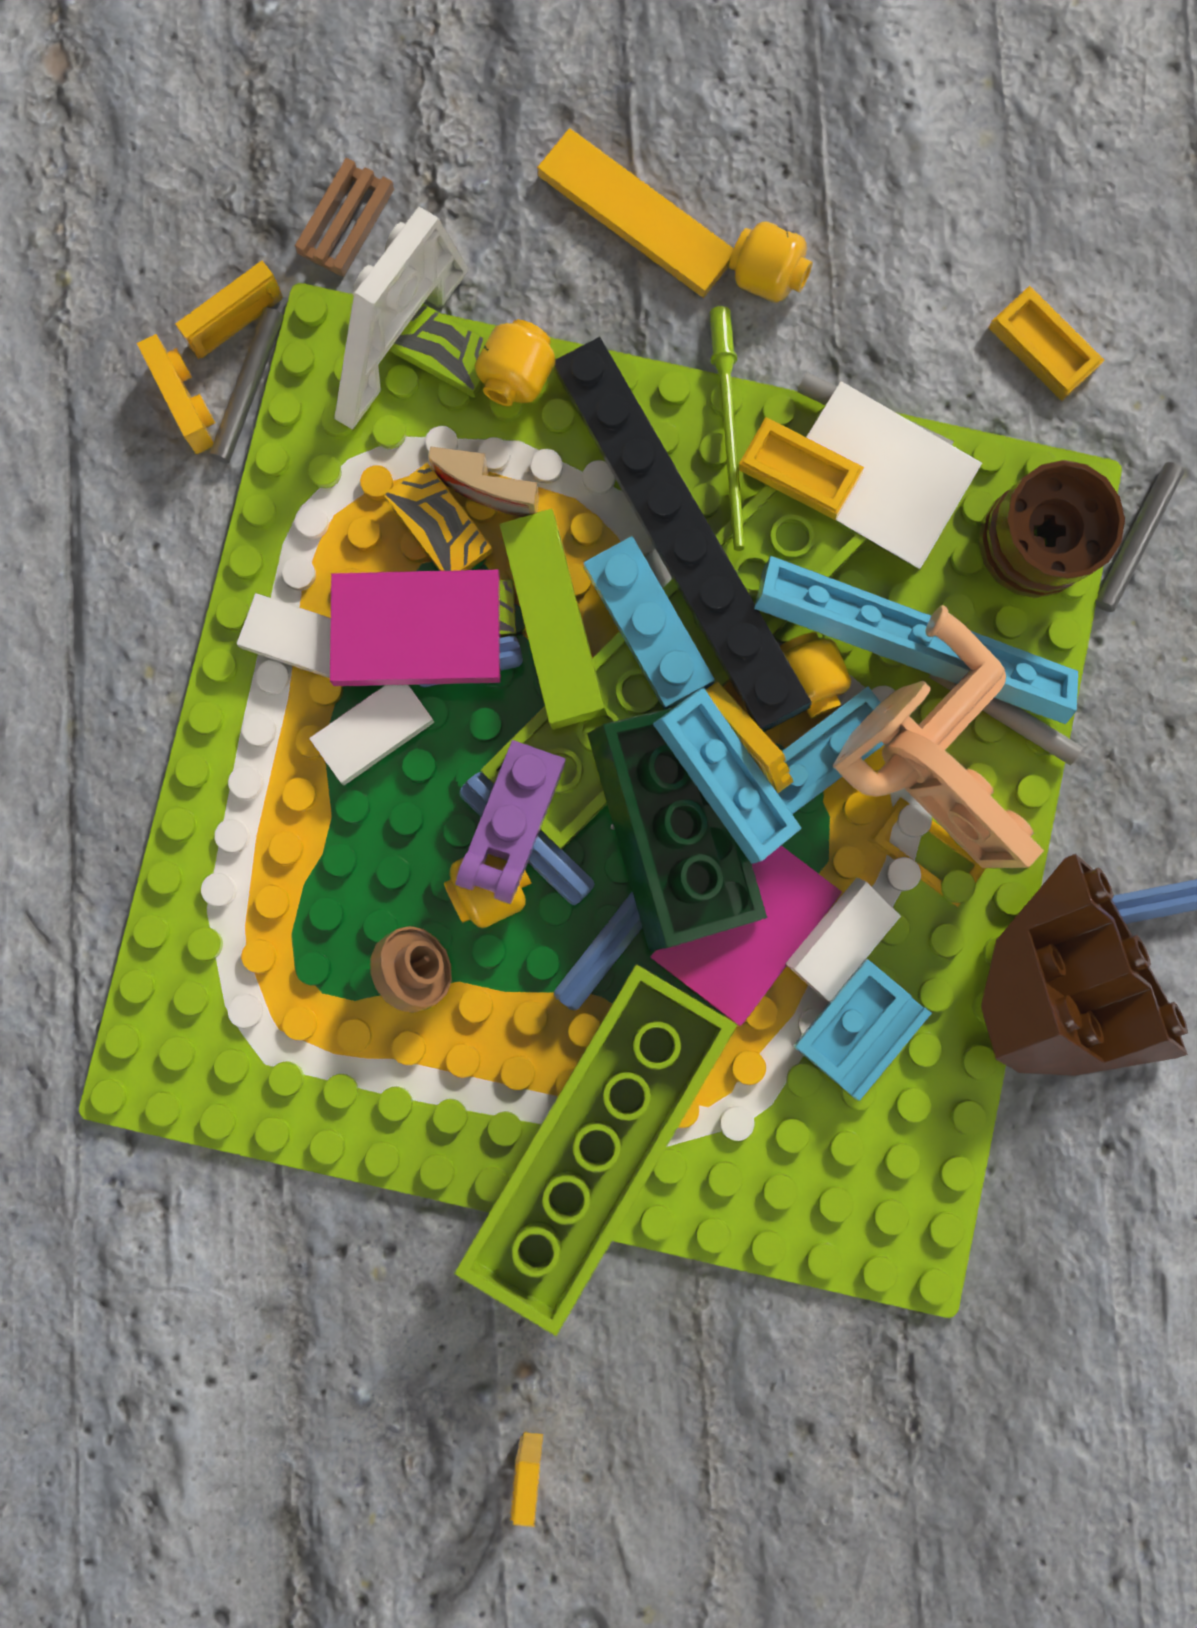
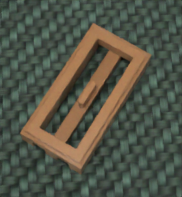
M346 157L296 242L297 254L344 278L394 191L392 180L384 176L382 179L375 177L374 171L366 167L361 170L357 168L353 160ZM354 181L355 184H354V186L352 187L350 193L348 194L347 198L345 199L343 205L341 206L339 212L337 213V215H336V217L334 218L332 224L330 225L329 229L327 230V232H326L325 236L323 237L321 243L319 244L318 248L315 249V246H316L317 242L319 241V239H320V237L322 236L324 230L326 229V227H327V225L329 224L331 218L333 217L335 211L337 210V208H338V206L340 205L342 199L344 198L346 192L348 191L349 187L351 186L352 182ZM368 189L374 191L335 259L330 257L329 255L342 233L348 227Z

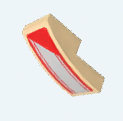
M430 446L429 461L431 468L445 485L479 505L516 517L537 513L539 503L537 482L488 476L489 471L484 453Z

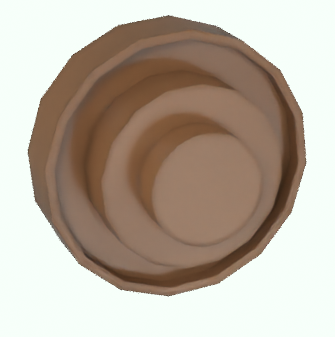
M411 926L396 929L376 944L371 955V976L376 990L387 1003L400 1011L414 1013L425 1010L437 1004L448 992L452 979L451 963L447 952L438 939L424 929Z

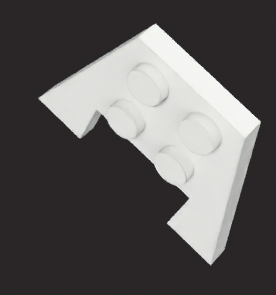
M421 207L416 209L406 224L400 222L393 228L386 241L383 255L374 267L367 265L360 272L353 287L354 297L334 418L352 430L381 391L378 364L425 300L437 307L443 306L469 271L467 264L439 218Z

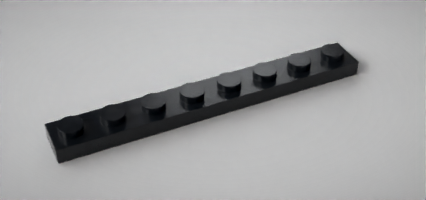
M601 337L556 359L554 371L752 720L763 732H766L810 709V698L759 610L754 609L755 603Z

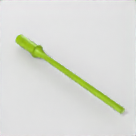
M717 306L711 309L709 313L713 352L710 360L720 376L734 550L742 551L745 549L731 386V372L733 365L737 362V354L734 352L731 311L728 307Z

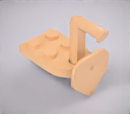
M940 606L933 613L926 626V636H936L941 639L971 670L919 725L909 715L930 692L931 688L925 681L917 682L899 688L890 694L851 733L833 767L852 787L865 795L877 797L905 788L981 868H1029L1044 851L1031 838L1033 835L1031 826L1015 812L1005 811L991 796L994 792L993 788L984 777L971 769L965 770L945 751L1001 691L1005 684L1006 673L1001 662L962 622L949 614L946 606ZM882 742L886 745L882 749V756L886 764L875 773L861 757L878 743Z

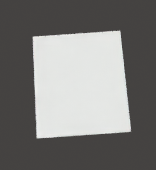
M840 381L806 437L864 467L859 481L836 521L921 569L982 465V462Z

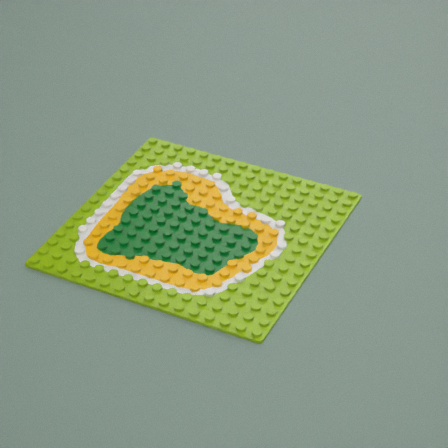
M298 283L291 288L83 1089L79 1113L83 1119L489 1213L636 964L722 1016H726L650 958L654 951L649 952L643 928L579 1009L575 1011L570 1010L554 996L557 986L632 892L616 833L611 828L613 823L608 805L562 849L594 881L593 889L580 903L576 905L570 904L529 863H527L525 870L532 884L522 888L526 898L524 908L486 928H480L474 925L471 919L462 923L450 900L444 882L451 879V865L465 857L481 819V816L460 797L459 792L465 782L475 774L482 773L481 769L545 706L514 580L516 633L523 658L522 664L519 667L501 670L500 667V683L438 684L429 687H421L419 684L409 685L432 717L434 723L344 786L309 738L385 685L333 686L330 678L241 649L237 645V641L255 593L331 618V573L439 571L387 503L383 495L424 464L428 463L431 466L429 461L430 446L484 453L489 471L488 476L537 482L539 495L537 513L552 508L556 517L592 658L619 630L585 572L583 562L633 536L662 588L672 577L557 377L554 367L540 394L533 402H513L512 406L507 407L488 398L483 392L484 384L474 399L388 351L378 364L381 391L352 430L334 418L354 296L346 292ZM443 314L486 339L489 338L493 329L497 326ZM549 337L551 340L550 347L553 349L555 360L584 345ZM608 350L709 526L716 535L731 520L719 374ZM731 377L738 470L739 462L765 417L807 437L826 405L804 396L796 390ZM897 413L922 427L954 441L952 446L982 462V465L921 569L868 539L831 578L930 616L940 606H946L948 613L962 622L970 631L1078 671V700L1096 608L1095 601L1098 597L1104 566L1055 595L1032 598L1014 594L997 583L983 564L978 542L981 523L996 499L1042 464L1061 460L1087 464L1107 477L1117 493L1122 474L1121 465L1113 459ZM739 471L742 508L766 484ZM445 485L493 549V553L470 570H499L500 580L513 579L500 524L521 517L508 515L479 505ZM1037 529L1034 530L1035 536H1037ZM1044 538L1045 546H1046V545H1047V539ZM788 621L774 635V638L780 646L798 636L816 631ZM817 632L819 638H830ZM830 638L837 644L852 682L848 691L838 697L841 706L867 686L879 701L882 702L899 688L925 681L931 688L930 692L909 715L919 725L950 692V690L929 678V673L879 656L838 639ZM729 680L723 688L749 715ZM1023 709L1070 739L1075 713L1066 724ZM806 710L764 733L783 751L836 710L814 719H810ZM981 711L945 749L965 770L971 769L988 781L994 791L991 795L993 799L1005 811L1010 810L1021 816L1033 830L1031 838L1044 850L1029 868H986L976 883L971 874H969L974 865L928 831L932 820L938 825L940 824L905 788L891 794L875 797L861 793L852 787L844 777H841L793 814L802 829L781 846L842 891L834 904L853 881L859 878L866 881L901 916L866 959H869L932 1014L862 1099L857 1101L793 1047L829 1002L820 997L796 973L786 966L742 1026L739 1027L737 1025L612 1241L944 1318L954 1317L958 1313L1006 1065L995 1058L981 1003L996 940L1042 885L1065 767L1064 761L984 711ZM883 745L864 760L875 773L886 764L882 756V749L886 745ZM901 797L910 805H907L900 811L897 822L885 836V839L910 858L901 857L893 860L868 840ZM917 863L942 880L941 892L943 896L920 880L921 870ZM953 903H960V905L957 907ZM408 926L424 929L436 937L446 950L451 963L452 981L447 994L437 1004L414 1013L400 1011L387 1003L376 990L371 976V955L376 944L396 929Z

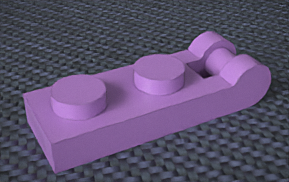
M514 740L511 741L468 852L461 863L456 878L457 886L471 891L477 886L494 892V899L508 904L512 903L565 767L566 758ZM488 854L507 860L503 871L484 864Z

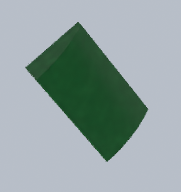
M673 708L606 723L587 733L649 952L673 947L767 918L752 864L653 725L654 722Z

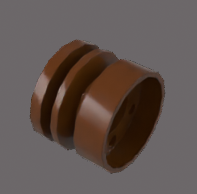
M1067 460L1042 464L996 499L982 519L978 542L983 564L997 583L1014 594L1032 598L1058 594L1091 575L1112 559L1122 542L1125 525L1121 499L1107 477L1087 464ZM1035 529H1037V536L1034 535ZM1044 538L1047 539V545H1046V546H1045Z

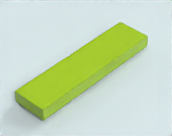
M552 508L501 523L500 528L552 729L555 730L607 715L556 517Z

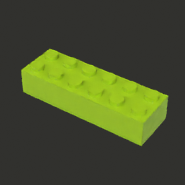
M636 964L454 1274L557 1337L733 1034L737 1024Z

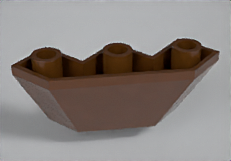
M1076 853L1064 858L996 940L981 1003V1009L996 1060L1018 1073L1076 1076L1176 1059L1188 1055L1182 1039V1035L1188 1034V1028L1180 1008L1175 1002L1170 1003L1150 968L1151 961L1145 945L1138 935L1132 936L1114 904L1112 888L1102 869L1099 867L1093 869Z

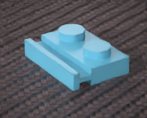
M866 959L796 1041L793 1047L835 1083L840 1085L855 1100L860 1101L932 1013L927 1008L922 1007L908 992L869 959Z

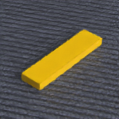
M571 128L566 131L538 165V177L702 298L708 294L728 269L733 247Z

